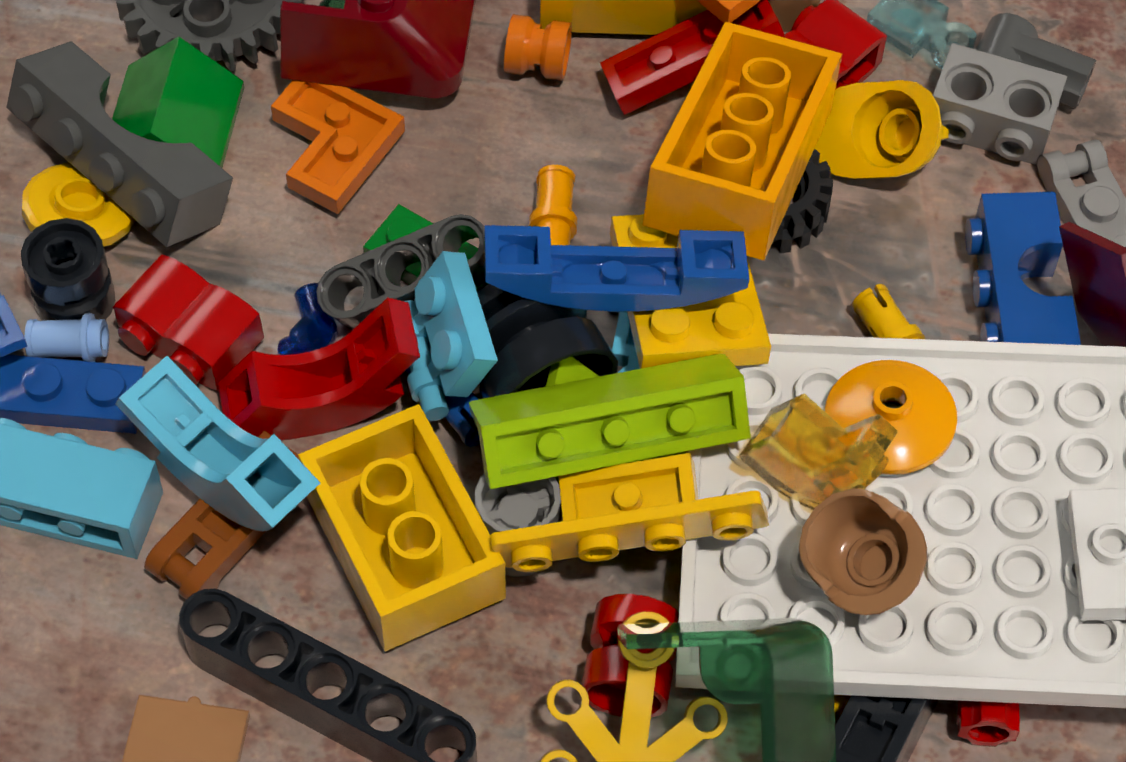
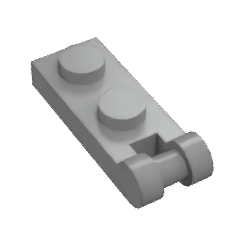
M1095 139L1078 144L1076 150L1063 155L1061 151L1056 150L1039 155L1037 160L1039 177L1047 192L1056 193L1059 215L1064 224L1070 221L1126 247V197L1108 167V158L1102 143ZM1082 174L1087 184L1075 187L1070 177Z

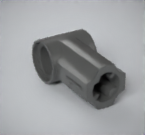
M999 13L993 16L975 49L1066 75L1067 80L1060 103L1074 108L1079 105L1097 61L1096 59L1038 38L1035 27L1028 20L1011 13Z

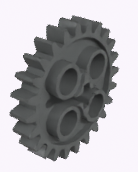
M116 0L120 21H124L128 38L138 37L140 51L143 54L155 48L158 49L177 37H181L214 61L223 60L228 69L234 71L236 69L237 56L244 55L255 64L258 62L257 48L259 46L274 52L278 50L276 34L281 35L280 9L282 1L302 3V0Z

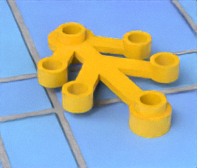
M639 612L631 615L623 622L618 632L619 650L622 656L629 661L619 744L589 706L588 693L580 683L570 679L560 680L550 687L546 696L549 712L556 719L568 723L597 762H675L703 739H714L721 735L728 723L727 711L720 701L711 697H698L687 705L682 720L647 746L657 666L670 658L676 641L675 632L670 622L662 615L654 612ZM642 626L653 628L658 636L656 648L649 653L638 652L632 643L634 632ZM564 687L576 689L581 697L579 708L571 714L560 713L554 704L556 693ZM702 705H712L718 713L717 725L710 731L698 730L693 722L694 712ZM553 749L545 753L539 762H550V760L559 757L565 758L569 762L578 761L566 750Z

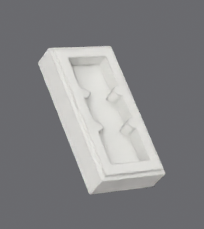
M1126 488L1070 489L1067 504L1081 620H1126Z

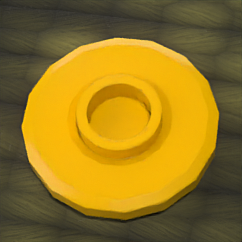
M69 162L51 166L31 178L23 190L22 217L31 232L36 227L50 220L63 218L80 220L96 230L105 247L112 245L127 235L136 221Z

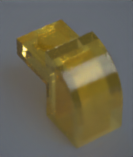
M804 393L771 408L739 455V458L778 492L790 500L794 499L800 505L814 510L816 506L834 493L852 488L866 489L885 469L888 457L884 453L898 431L880 414L842 428Z

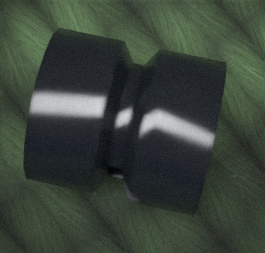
M69 218L50 220L36 227L24 241L21 249V261L31 290L36 313L42 321L80 320L85 313H92L96 319L106 320L112 313L116 299L103 242L96 230L83 221Z

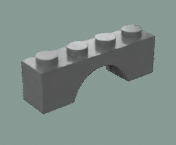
M70 41L16 60L6 108L162 244L168 247L220 225L233 177L193 143H164L149 140L129 132L112 120L103 108L111 74L76 44Z

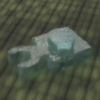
M881 0L867 16V22L887 35L886 42L912 58L924 48L931 53L933 62L941 69H943L950 49L949 46L952 43L974 49L977 38L976 32L969 26L957 22L947 23L949 7L937 0Z

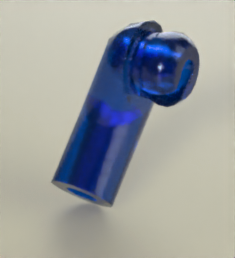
M319 283L306 284L295 292L294 297L301 319L290 329L289 336L279 341L278 355L310 352L326 347L336 341L338 330L335 319L324 312L318 303L317 288Z

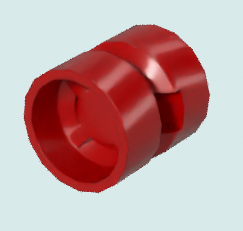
M614 594L602 598L596 604L590 644L594 650L587 655L582 686L586 689L589 696L590 706L601 712L622 717L629 661L622 656L619 650L618 632L623 622L631 615L639 612H654L662 615L670 622L676 639L675 648L670 658L657 666L651 718L660 716L667 711L673 677V668L669 662L676 658L679 612L664 601L637 594ZM642 626L634 632L632 643L638 652L649 653L656 648L658 636L653 628Z

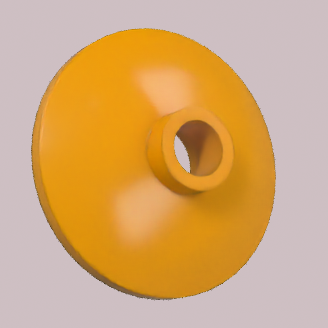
M878 360L851 369L834 384L825 405V426L835 448L853 464L880 474H907L928 467L947 451L956 432L957 409L948 388L928 370L904 361ZM893 402L902 406L899 408H889L883 403Z

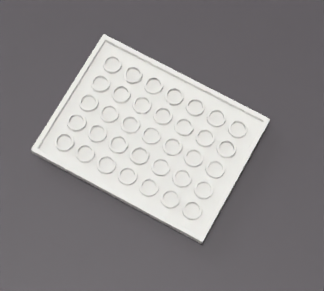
M768 334L771 343L768 364L735 366L744 376L751 439L690 450L688 453L691 454L695 464L699 499L754 490L759 491L768 512L769 526L754 529L750 536L738 540H718L713 536L688 539L685 545H683L676 687L1126 708V620H1081L1067 504L1070 489L1126 488V347ZM898 360L915 364L934 374L948 388L957 409L956 432L950 447L933 464L907 474L889 475L875 473L850 462L835 448L825 426V405L828 395L834 384L845 373L859 365L872 361ZM893 402L883 403L889 408H899L902 406ZM852 488L874 492L887 498L905 512L908 511L924 533L927 545V563L918 586L901 604L880 614L860 615L850 613L830 602L823 593V590L806 572L799 552L802 527L814 508L834 493Z

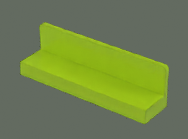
M715 354L469 402L470 413L478 427L485 478L490 489L751 439L744 376L725 354Z

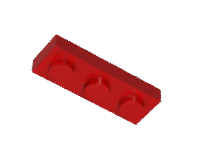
M760 0L732 22L736 25L785 37L780 22L768 0ZM705 10L600 62L623 114L630 113L695 81L724 23L709 10Z

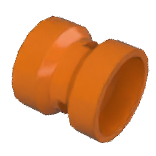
M513 14L506 38L504 71L506 73L523 75L528 70L535 71L536 67L539 66L540 72L546 79L563 81L570 55L572 22L553 20L545 29H542V24L535 23L531 16Z

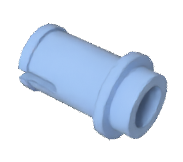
M85 313L80 320L38 321L37 319H29L25 326L24 337L27 343V347H25L27 356L82 357L83 361L95 362L96 357H106L108 354L109 329L107 321L105 319H96L92 313Z

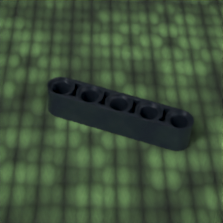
M216 588L203 589L192 594L183 603L179 612V624L186 650L191 661L203 671L372 762H436L429 757L431 753L438 748L448 746L457 748L463 753L454 762H477L476 733L471 724L457 713L226 591ZM211 624L228 626L222 634L215 637L198 635L205 627ZM268 654H278L286 658L280 665L273 668H262L255 665L261 657ZM334 684L344 689L339 696L332 699L322 700L312 695L318 688L324 685ZM386 715L399 717L403 721L398 728L391 731H379L370 726L375 719Z

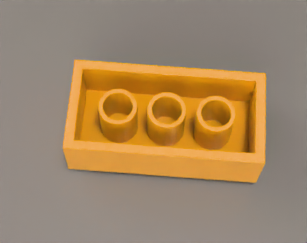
M725 22L650 166L643 226L675 236H679V230L744 231L747 256L764 261L831 113L842 53Z

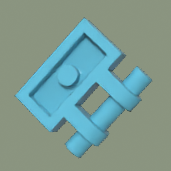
M442 251L414 288L415 301H405L409 302L420 358L410 366L411 373L407 378L412 399L420 402L428 421L440 420L447 416L449 409L445 396L468 397L498 361L466 254L460 252Z

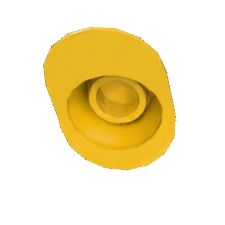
M895 80L854 83L835 90L831 113L814 149L820 153L819 163L827 161L831 169L830 172L835 176L851 179L900 177L913 173L928 164L940 148L941 140L949 138V130L942 125L939 105L931 91L918 82Z

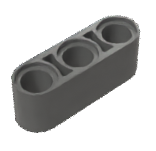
M459 214L450 216L337 264L326 271L319 281L317 288L318 303L324 312L352 331L387 297L401 301H415L414 288L441 252H458L463 243L474 238H478L480 244L474 257L468 260L475 287L485 284V226L469 215ZM421 262L422 268L417 280L408 286L401 287L400 279L406 267L413 263ZM363 286L364 294L361 302L352 310L345 311L344 302L348 293L356 287Z

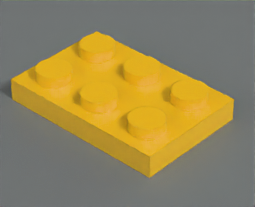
M644 214L611 217L610 238L614 247L677 248L678 236L643 226ZM749 262V284L746 289L721 298L683 307L649 311H627L640 369L715 354H725L735 366L768 364L771 343Z

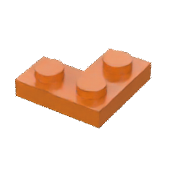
M292 80L271 105L273 121L313 141L286 173L288 188L336 214L340 213L405 132L404 116L348 87Z

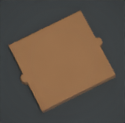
M139 695L122 762H240L250 719L249 710L201 704L200 699L196 696L190 697L188 701Z

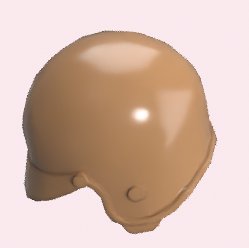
M854 488L834 493L814 508L802 527L799 552L806 572L823 590V593L830 602L850 613L860 615L883 613L906 600L920 582L927 563V545L924 533L908 511L905 512L879 494L865 489Z

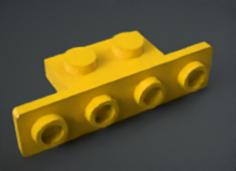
M685 453L559 476L563 521L494 532L491 534V545L494 552H500L505 561V567L513 568L520 572H537L552 566V561L579 557L584 561L599 562L616 557L619 554V550L644 546L653 551H669L682 547L688 539L713 536L718 540H738L750 536L754 529L769 526V519L762 496L756 490L699 499L695 464L691 454Z

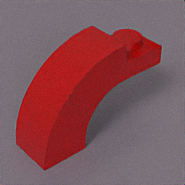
M387 297L345 337L314 351L290 355H275L251 351L218 383L223 414L253 436L259 437L266 431L271 436L275 434L280 440H291L335 431L358 423L384 410L404 395L400 375L420 358L418 339L414 330L409 302Z

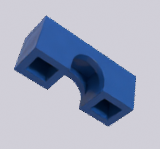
M1055 192L981 194L976 217L967 219L965 226L966 251L968 255L977 256L979 269L975 270L973 274V300L976 307H984L986 323H982L980 341L1081 345L1073 296L1042 295L1031 290L1022 281L1027 278L1053 277L1063 247L1059 230L1061 223Z

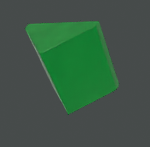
M177 37L128 65L112 120L129 132L149 140L164 143H193L223 168L244 92V81L181 37Z

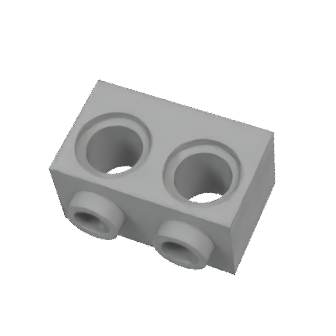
M952 43L933 94L939 105L942 125L949 130V138L944 140L990 151L1009 160L1024 161L1037 165L1039 155L1044 153L1067 76Z

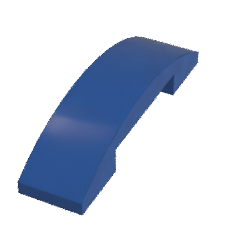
M485 225L484 228L485 282L520 297L546 304L583 310L612 312L662 310L721 298L746 289L749 284L744 231L679 230L677 248L551 245L550 227Z

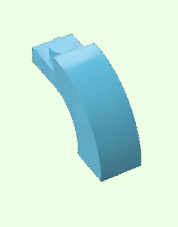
M168 356L164 357L122 394L115 403L160 451L157 459L180 482L216 511L244 527L257 531L272 529L320 484L318 479L275 434L267 439L258 438L227 418Z

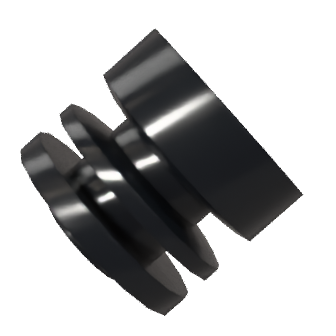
M491 284L477 291L498 359L496 364L480 382V393L483 398L546 387L551 365L569 357L575 358L598 376L617 373L619 361L595 323L591 319H586L587 310L534 301L509 293Z

